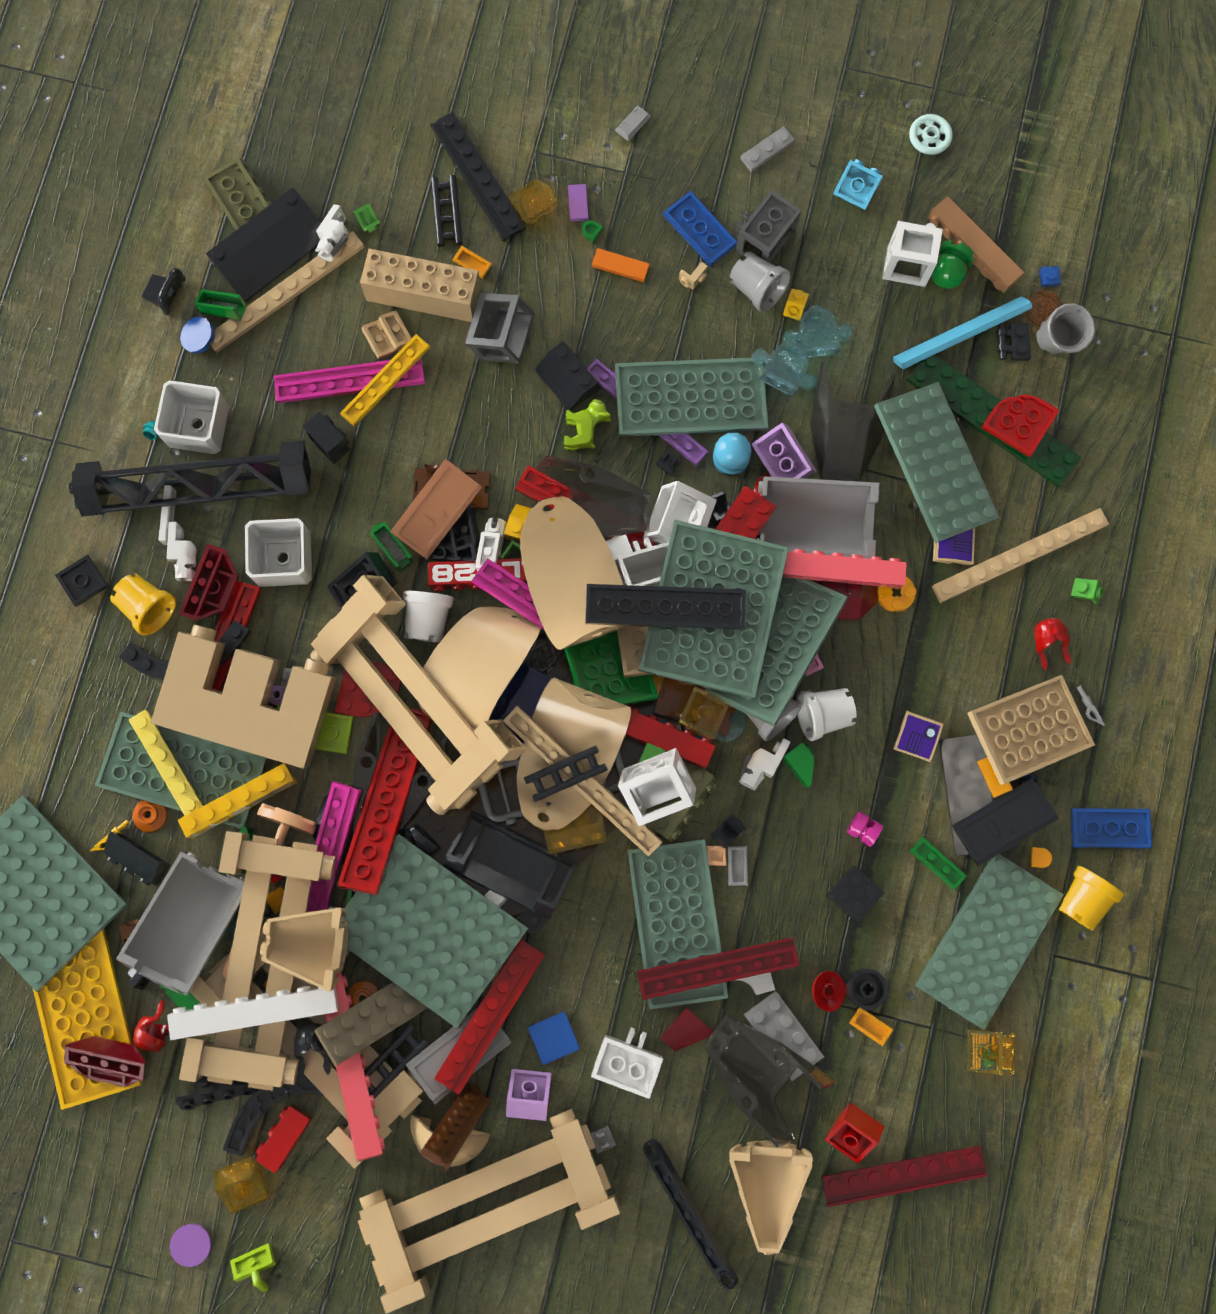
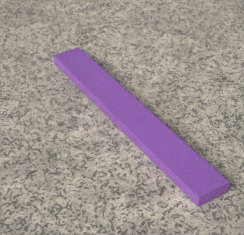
M596 358L587 369L597 380L598 385L617 400L615 373ZM688 434L659 435L696 467L709 453L707 449Z

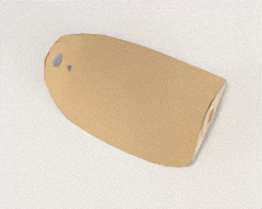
M553 497L539 501L528 512L520 539V550L527 584L535 608L552 644L561 650L599 638L628 626V624L621 626L585 624L587 584L623 585L611 551L595 521L582 507L567 497ZM548 504L554 505V508L550 511L543 510V507Z
M476 608L462 617L444 636L432 652L423 669L475 731L483 721L489 720L498 699L526 658L541 628L509 608ZM419 703V707L421 708V710L434 722V720L429 716V714Z
M553 678L545 687L532 719L571 756L597 745L599 753L594 754L598 764L605 763L608 770L594 777L603 785L626 734L631 716V707ZM524 741L523 745L526 750L521 754L517 772V789L522 814L529 822L543 830L561 829L578 818L591 803L573 786L535 802L532 795L538 792L533 782L526 784L524 777L546 768L550 764ZM587 758L579 761L587 771L592 769ZM551 774L540 779L545 789L556 785ZM547 802L551 803L549 807L546 805ZM538 814H546L549 817V821H540Z

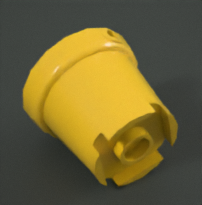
M134 573L135 577L129 574L115 585L113 590L117 593L115 597L111 595V602L132 622L133 628L139 634L150 635L157 632L169 621L175 611L176 598L165 590H159L137 573Z
M1078 866L1073 873L1075 878L1059 910L1093 931L1115 903L1121 902L1124 893L1090 870Z

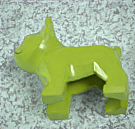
M592 400L586 410L577 413L566 410L567 425L576 426L578 435L573 438L569 436L564 437L565 449L576 451L584 448H595L593 444L595 426L600 422L611 421L609 418L610 413L606 411L605 405L601 400Z

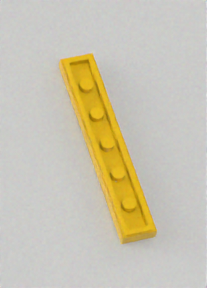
M415 334L344 408L340 415L355 427L430 349V345Z

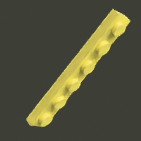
M144 710L130 718L129 722L183 814L186 816L204 805L158 727L151 723L152 717L149 712Z

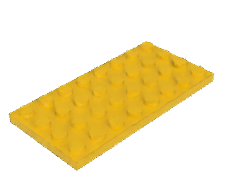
M103 929L41 991L36 992L33 989L61 1110L143 1085L142 1081H138L135 1084L123 1087L87 1079L76 1072L71 1065L68 1066L64 1063L66 1044L93 1036L133 1044L105 929Z

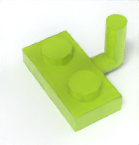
M269 1243L230 1260L233 1277L236 1282L251 1276L253 1285L259 1290L266 1292L269 1289L268 1284L261 1280L259 1273L276 1265L272 1247Z

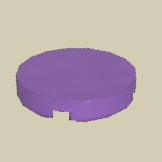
M196 1223L184 1225L176 1230L170 1242V1252L173 1259L181 1266L186 1267L197 1266L206 1260L212 1248V1239L209 1231L201 1224Z

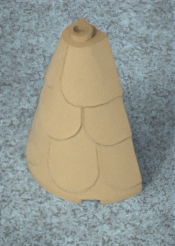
M412 1114L410 1121L411 1133L416 1147L421 1152L433 1134L429 1129L432 1119ZM473 1129L450 1167L459 1166L474 1159L484 1149L490 1134Z
M780 1141L747 1142L745 1147L738 1144L731 1148L729 1161L747 1214L746 1220L758 1252H763L765 1255H774L780 1252L792 1225L793 1215L812 1169L813 1156L805 1148L800 1151L797 1150V1145Z

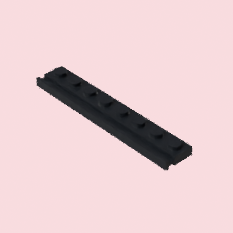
M451 112L438 119L434 124L431 123L430 126L502 241L504 242L506 241L505 239L526 230L523 221L454 113Z

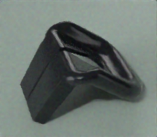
M173 268L167 278L152 274L142 294V298L159 306L163 314L168 315L170 314L173 297L176 295L181 283L186 281V277L179 268Z

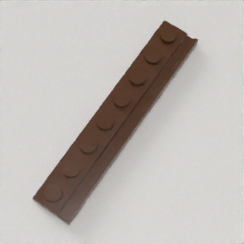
M467 1083L421 1150L420 1155L438 1166L442 1164L445 1166L444 1170L447 1171L492 1098L490 1096L486 1098L478 1086Z

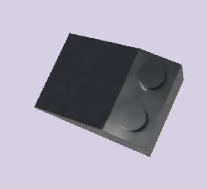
M365 552L327 586L341 609L358 592L353 585L362 575L383 576L392 588L397 584V581L378 552Z

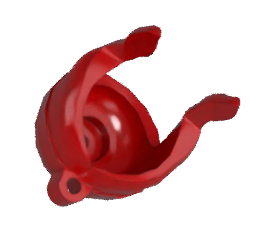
M1049 618L1039 622L1034 628V639H1036V651L1041 657L1043 669L1047 670L1048 665L1043 650L1053 644L1056 639L1063 641V658L1070 664L1071 657L1067 648L1070 644V636L1066 625L1057 618Z
M164 1000L159 1003L154 1017H142L135 1027L134 1044L143 1051L156 1053L161 1051L167 1043L164 1038L169 1034V1026L153 1023L159 1020L165 1009Z

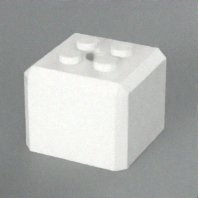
M169 380L163 385L154 430L169 448L216 454L221 451L230 406L216 387ZM196 421H202L200 428H193V424Z
M299 518L249 521L245 525L246 574L259 587L308 584L312 580L311 533ZM281 554L288 555V560L284 563L278 561Z

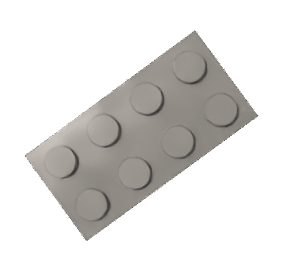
M777 991L772 992L744 1013L746 1019L791 1081L824 1058Z

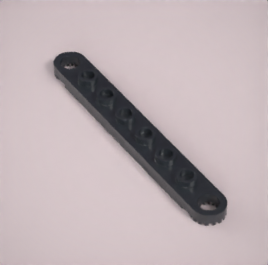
M649 1139L642 1147L644 1148L642 1150L644 1155L646 1154L645 1157L650 1161L651 1168L712 1273L719 1280L718 1283H721L720 1286H723V1289L726 1288V1290L733 1289L738 1284L736 1272L662 1145L655 1139Z

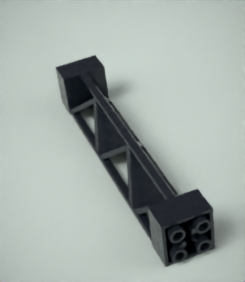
M304 440L282 442L281 451L278 454L102 471L99 461L76 463L75 469L72 471V481L69 483V492L75 498V508L79 509L81 517L103 515L108 512L275 495L310 494L311 467ZM279 461V467L266 464L265 462ZM231 466L217 476L193 471L196 469ZM244 468L251 471L247 473H240ZM159 473L146 483L118 478ZM171 475L178 479V480H168V481H167V479H168ZM262 479L273 487L224 493L233 481ZM164 485H170L173 488L188 486L200 495L151 500L159 489H164ZM109 494H115L126 503L107 505Z

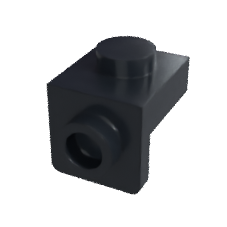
M724 491L710 496L717 500L712 512L717 525L730 508Z
M732 814L711 836L725 849L746 828L741 820Z

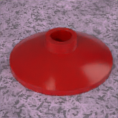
M824 971L816 977L812 989L816 1005L826 1012L835 1011L842 1005L845 998V985L837 973Z

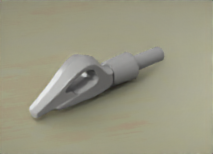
M1081 685L1078 686L1077 689L1082 696L1081 700L1087 706L1086 717L1104 726L1105 724L1093 705L1090 696L1086 695ZM1090 712L1095 716V719L1090 716Z

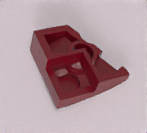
M685 1008L660 1039L672 1050L678 1051L711 1037L715 1033L690 1010Z

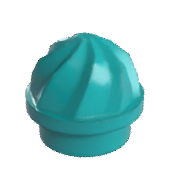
M149 421L144 424L142 434L147 439L156 440L159 437L154 430L156 421Z

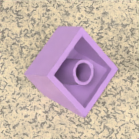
M512 1069L507 1096L506 1117L546 1121L551 1073Z

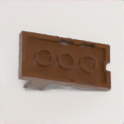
M425 464V469L415 468L413 501L439 468V465ZM461 470L482 486L471 501V504H474L472 505L473 509L488 510L489 494L485 493V490L490 486V472Z
M663 677L653 713L719 735L728 736L732 723L728 719L730 714H734L736 708L706 695V688Z

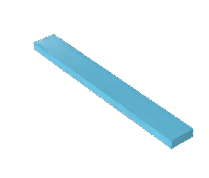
M1021 296L894 356V363L900 368L905 369L1030 310L1032 302Z

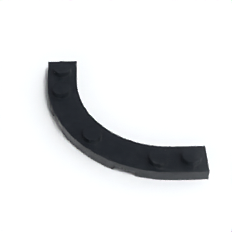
M236 620L232 622L218 641L225 644L219 666L225 664L234 656L235 650L242 646L251 633L249 629ZM129 642L119 656L120 659L141 673L152 678L164 680L169 664L168 660L155 658Z
M297 1073L294 1085L283 1084L281 1087H274L273 1091L258 1090L239 1110L222 1150L243 1156L257 1121L271 1106L280 1100L296 1094L324 1095L304 1073L302 1077Z

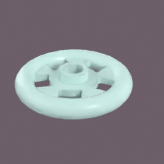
M934 114L923 115L917 118L911 125V143L918 151L924 154H939L945 151L951 144L953 136L951 126L941 116ZM935 122L939 124L941 127L938 129L936 126L933 125V123ZM925 123L927 127L922 130L919 126ZM940 134L945 135L944 141L939 140ZM922 135L924 141L920 142L917 136ZM928 143H936V147H929Z

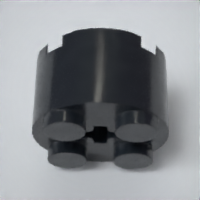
M858 969L850 973L846 980L845 994L848 1001L855 1007L874 1010L881 1006L888 997V983L876 970ZM867 984V987H870V991L865 993L863 987H866Z

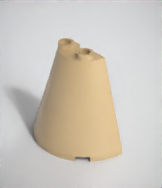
M332 908L267 919L263 926V934H266V943L263 942L260 948L262 961L325 991L331 992L339 981V977H336V975L343 970L347 953L349 922L344 920V917H347L346 910L344 908Z

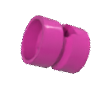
M859 811L846 833L854 838L860 837L861 842L871 847L880 835L883 825L875 820L870 821L869 816Z

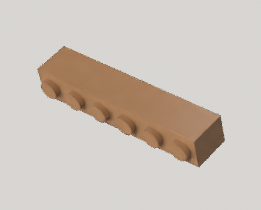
M948 196L931 210L928 217L930 222L934 223L935 227L943 229L942 233L946 239H950L955 245L963 243L974 252L973 258L975 260L973 265L980 269L984 277L989 278L993 282L997 290L1006 293L1021 279L1024 272Z

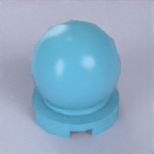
M727 433L718 439L713 452V464L720 473L724 475H739L745 471L752 452L746 437L739 433Z

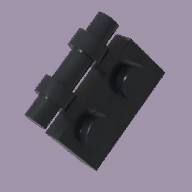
M1005 323L998 324L996 337L999 344L997 346L999 359L1006 360L1007 354H1011V361L1030 360L1029 323H1010L1009 330L1005 329ZM1006 338H1010V346L1006 345Z

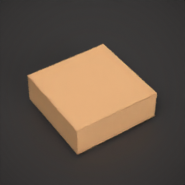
M706 846L709 866H726V848L724 849L722 846Z

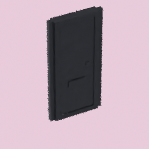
M1030 779L953 824L952 827L977 866H980L1057 821L1059 818L1036 782Z

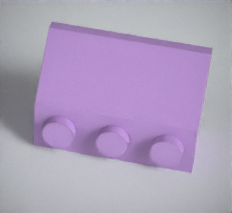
M779 424L752 443L753 448L772 477L807 479L817 472L787 424Z

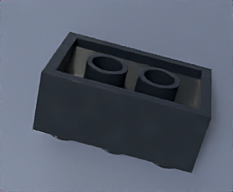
M564 341L551 349L535 368L538 375L567 410L571 411L598 391L597 380Z
M110 831L103 851L108 856L107 860L116 865L120 863L124 866V871L131 875L137 874L141 877L139 880L148 886L150 884L158 885L170 864L124 834Z

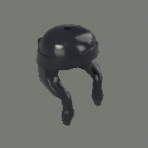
M305 1024L296 1031L294 1036V1055L299 1060L298 1074L300 1077L303 1076L305 1071L302 1054L310 1049L325 1053L323 1068L327 1075L330 1073V1057L314 1032L322 1024Z

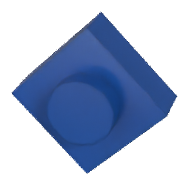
M1059 266L1041 267L1039 269L1041 287L1060 286Z

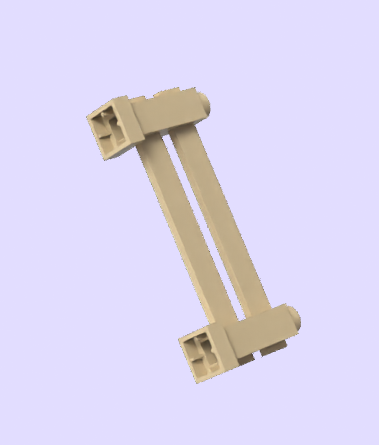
M362 575L353 585L358 592L346 602L337 616L327 623L317 634V638L311 643L314 650L311 652L310 657L313 660L329 664L330 666L332 664H342L434 778L435 783L428 789L431 794L426 799L429 807L439 815H444L451 809H461L477 794L476 789L483 782H488L503 767L502 763L504 761L516 760L526 748L502 719L483 721L474 731L383 620L385 615H397L406 605L405 602L383 576ZM365 637L461 753V756L454 763L359 648L358 645Z
M226 831L218 872L235 875L242 874V869L247 871L222 1000L232 1003L236 1002L235 998L248 996L249 1000L272 874L287 876L280 917L306 913L312 880H332L336 862L335 856L326 855V852L317 851L318 845L293 842V846L288 847L277 845L278 839L253 835L251 841L248 840L249 834ZM270 965L266 993L269 996L277 995V991L289 989V993H292L294 976ZM286 1021L259 1025L255 1049L240 1047L243 1028L216 1032L214 1042H210L211 1035L209 1034L187 1037L179 1080L196 1082L201 1077L208 1076L207 1081L232 1085L235 1080L248 1082V1087L270 1091H273L274 1087H281L283 1084L294 1085L297 1078L299 1060L290 1059V1054L281 1053Z
M263 927L253 979L263 970L268 974L270 971V964L262 961V955L260 954L262 943H266V934H263ZM228 954L209 971L212 974L209 978L199 977L190 991L201 1004L206 1003L207 1007L215 1006V1002L221 1001L223 998L226 980L222 978L221 973L229 956ZM294 976L292 992H298L297 988L310 986V989L316 988L313 984ZM253 979L249 1000L256 999V995L264 993L254 983ZM324 1014L309 1017L314 1023L322 1025L326 1023ZM286 1020L281 1050L285 1054H290V1059L298 1060L294 1055V1036L296 1035L297 1027L290 1020ZM371 1045L359 1051L360 1055H364L366 1067H363V1071L379 1056ZM310 1049L302 1054L305 1064V1076L347 1120L336 1069L330 1064V1073L327 1075L323 1068L324 1056L320 1052ZM386 1061L382 1063L389 1072L393 1070ZM403 1070L374 1099L375 1108H372L373 1115L378 1116L380 1128L377 1129L378 1137H383V1140L393 1131L389 1125L399 1115L405 1119L422 1102L419 1095L424 1090L409 1070ZM377 1071L369 1077L370 1083L375 1088L384 1079ZM341 1124L326 1139L355 1169L362 1161H356L349 1125L345 1127Z
M572 1109L549 1118L553 1127L551 1130L552 1139L393 1206L391 1198L386 1199L383 1189L359 1198L363 1210L359 1211L361 1220L358 1221L365 1244H370L375 1257L372 1265L379 1285H384L386 1292L380 1297L386 1314L426 1297L431 1291L426 1275L418 1278L416 1271L577 1202L580 1209L576 1211L575 1215L581 1230L620 1214L621 1209L615 1194L608 1196L606 1191L611 1188L604 1167L602 1163L596 1165L591 1152L596 1147L587 1124L581 1126L579 1118H575ZM563 1162L569 1178L407 1246L402 1230Z

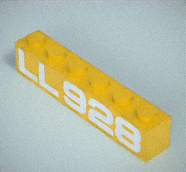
M283 763L178 819V822L186 838L193 839L298 782L289 765Z

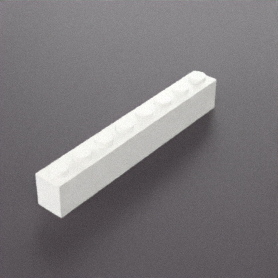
M310 986L297 988L298 992L289 993V989L277 991V995L274 996L263 993L256 995V999L248 1000V996L235 998L236 1002L227 1003V1000L216 1001L215 1006L207 1007V1004L204 1003L194 1005V1009L186 1010V1007L175 1008L173 1013L167 1015L170 1040L337 1012L339 1004L336 986L331 992L319 987L310 989Z

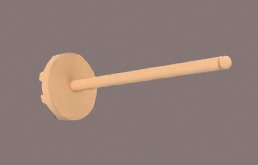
M264 803L259 807L257 813L262 818L280 824L275 835V839H278L277 845H283L289 828L313 835L316 829V822ZM232 948L230 950L229 956L223 968V972L221 973L222 978L225 980L227 977Z

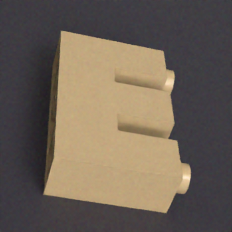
M194 624L191 634L178 632L151 723L303 769L310 767L337 677L327 675L330 665L307 658L304 667L293 666L279 709L268 706L281 663L280 660L247 650L236 649L223 692L212 689L225 644L214 641L217 631Z

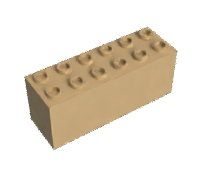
M368 249L360 281L366 301L472 322L481 293L478 270L374 249Z

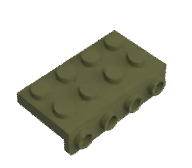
M235 154L233 155L234 160L208 174L203 179L234 229L237 230L268 207L271 202L265 201L264 197L266 195L261 186L257 187L255 185L257 181L252 172L248 173L246 171L248 167L243 158L239 159Z
M686 761L683 762L696 786L694 805L646 823V825L665 837L670 843L680 837L681 829L685 824L687 825L691 822L695 810L702 807L705 802L704 798L708 793H712L716 787L717 780L712 774ZM679 796L674 799L663 802L661 804H658L656 806L650 807L646 809L645 814L663 808L670 804L676 803L678 801H681L682 799Z

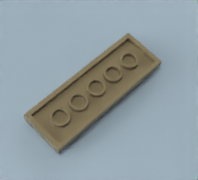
M393 982L320 1026L314 1032L336 1067L428 1009V1007Z

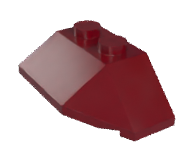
M207 544L179 615L199 621L225 611L239 577L225 549Z
M813 581L847 596L848 600L836 620H860L878 603L877 586Z
M93 1036L66 1044L64 1063L68 1066L71 1065L76 1072L87 1079L127 1087L138 1081H143L145 1078L146 1061L133 1044Z

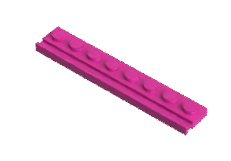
M422 357L393 388L425 384ZM390 360L275 375L276 402L279 404L360 393Z
M487 558L471 582L544 630L528 584Z
M336 781L332 782L315 845H318L317 851L326 852V855L336 857L332 880H312L306 913L329 908L361 793L360 789H355Z

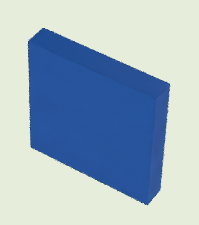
M565 1011L528 1027L543 1065L580 1049Z

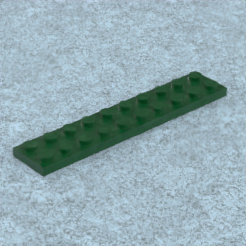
M935 354L920 361L906 380L917 389L939 382L954 415L1058 488L1082 458L1047 432L1032 455L1028 457L983 430L981 427L1001 400Z

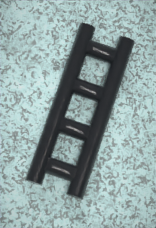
M449 175V181L438 182V177H431L437 246L443 247L445 245L444 240L455 239L456 245H461L463 241L456 175ZM450 189L451 198L440 199L439 190ZM452 205L453 215L442 216L441 207ZM453 222L454 232L443 233L442 223Z
M597 745L524 777L526 784L533 782L538 792L532 795L534 801H540L607 771L606 764L599 765L594 754L599 753ZM587 758L592 769L580 773L576 762ZM569 766L574 777L562 781L558 770ZM551 774L556 785L545 789L540 779Z
M411 1024L364 1070V1075L370 1077L377 1071L384 1078L376 1088L372 1084L371 1087L367 1088L369 1096L373 1095L374 1099L407 1067L406 1064L429 1045L424 1038L418 1042L411 1035L415 1031ZM406 1040L413 1050L404 1058L397 1048ZM390 1055L399 1063L391 1072L382 1065Z

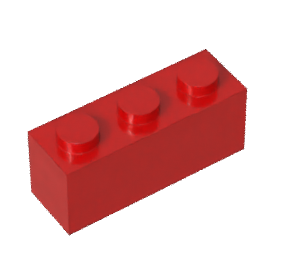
M294 1104L282 1110L279 1118H281L278 1125L274 1124L267 1134L270 1136L266 1143L262 1142L256 1151L258 1156L255 1160L273 1173H277L281 1169L313 1119L312 1116Z

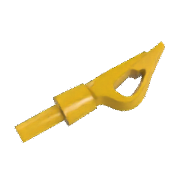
M125 820L120 826L114 827L111 831L121 833V830L129 824V821ZM108 835L97 843L90 852L104 851V848L101 847L106 843Z

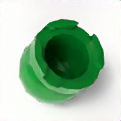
M951 240L944 241L939 248L937 264L931 274L933 282L943 289L958 287L966 279L968 268L973 265L975 260L973 258L974 252L963 243L955 245L951 244Z

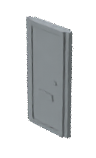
M477 1009L466 1016L457 1028L452 1027L406 1064L408 1070L434 1104L452 1091L434 1080ZM502 1028L499 1029L474 1072L512 1043Z

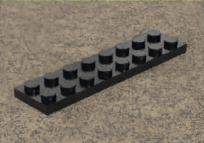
M587 584L585 624L619 626L628 624V626L744 630L745 590Z

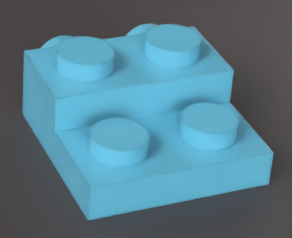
M857 159L855 161L850 160L833 195L866 210L883 176L880 175L881 171L871 167V169L864 167L865 163Z

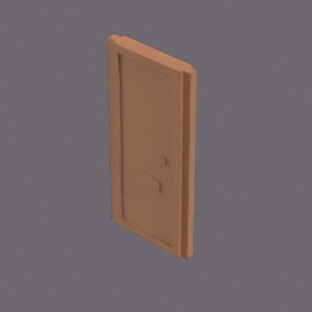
M445 459L390 532L421 556L428 559L482 486Z

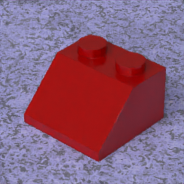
M850 1103L840 1113L824 1140L858 1164L879 1143L885 1126Z

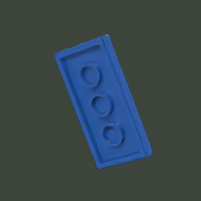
M692 191L688 192L663 212V216L710 267L737 245L735 238Z
M1070 809L1072 848H1152L1150 809Z

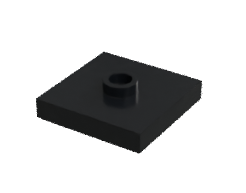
M89 555L84 556L55 575L75 607H78L109 587Z

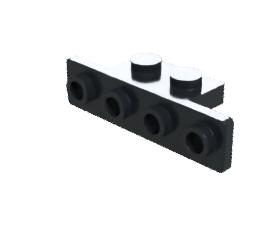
M203 1076L195 1082V1093L176 1097V1103L181 1110H191L194 1107L211 1105L221 1100H232L234 1097L241 1095H252L260 1089L248 1087V1082H237L234 1080L231 1085L207 1081L208 1076Z

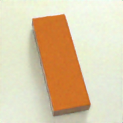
M597 248L592 267L644 282L649 269V263Z

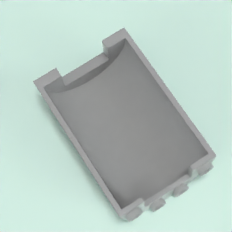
M764 476L763 481H759L758 493H761L760 496L776 505L777 508L758 534L757 540L789 547V552L801 549L805 550V553L813 554V551H822L824 555L842 553L844 554L843 557L862 555L863 558L870 559V557L875 556L876 540H873L875 504L878 502L879 483Z
M180 852L116 958L128 968H133L138 974L176 993L181 994L183 992L185 996L189 995L239 909L245 881L243 877L238 879L228 874L225 877L214 867L210 866L208 869L202 866L198 860L199 857L190 852L188 854Z

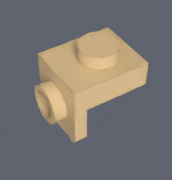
M701 262L691 275L681 270L679 272L681 284L694 290L699 282L703 283L708 275L706 273L707 265Z

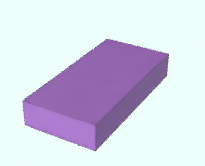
M586 184L568 185L570 222L588 221Z

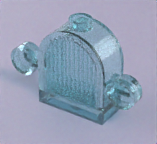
M814 305L809 307V310L803 314L798 332L786 331L782 341L787 347H793L799 341L802 358L838 354L840 350V340L846 341L850 339L852 328L847 324L837 327L836 318L829 310Z
M784 342L778 345L771 355L767 354L764 349L758 348L751 356L754 364H766L759 380L790 396L798 390L800 385L804 390L809 391L817 383L813 375L805 374L809 359L806 351L798 342Z

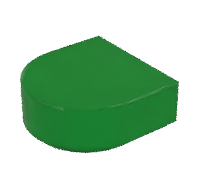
M593 220L586 221L582 226L583 236L592 243L595 242L604 230L602 225Z

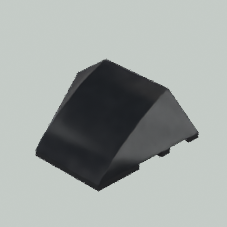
M471 502L428 559L476 562L480 536L476 514Z

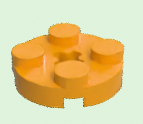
M906 577L905 586L902 588L882 586L877 588L878 602L884 609L892 612H900L909 608L914 602L916 588L908 577ZM892 589H899L901 596L893 597Z

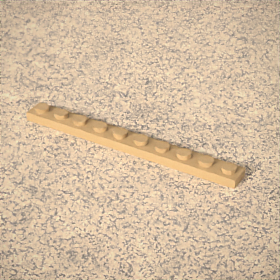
M353 231L347 235L348 240L340 248V251L332 261H326L319 256L315 257L248 305L241 321L230 318L216 328L215 338L213 342H210V346L216 353L220 352L365 248L364 244Z
M1101 508L936 583L932 588L939 602L942 603L1107 527L1109 523Z
M518 705L503 720L550 765L571 756ZM576 762L580 773L587 771L579 762ZM569 766L558 770L559 774L566 780L574 777ZM595 777L573 786L648 857L662 843V840L645 824L639 826L632 812Z

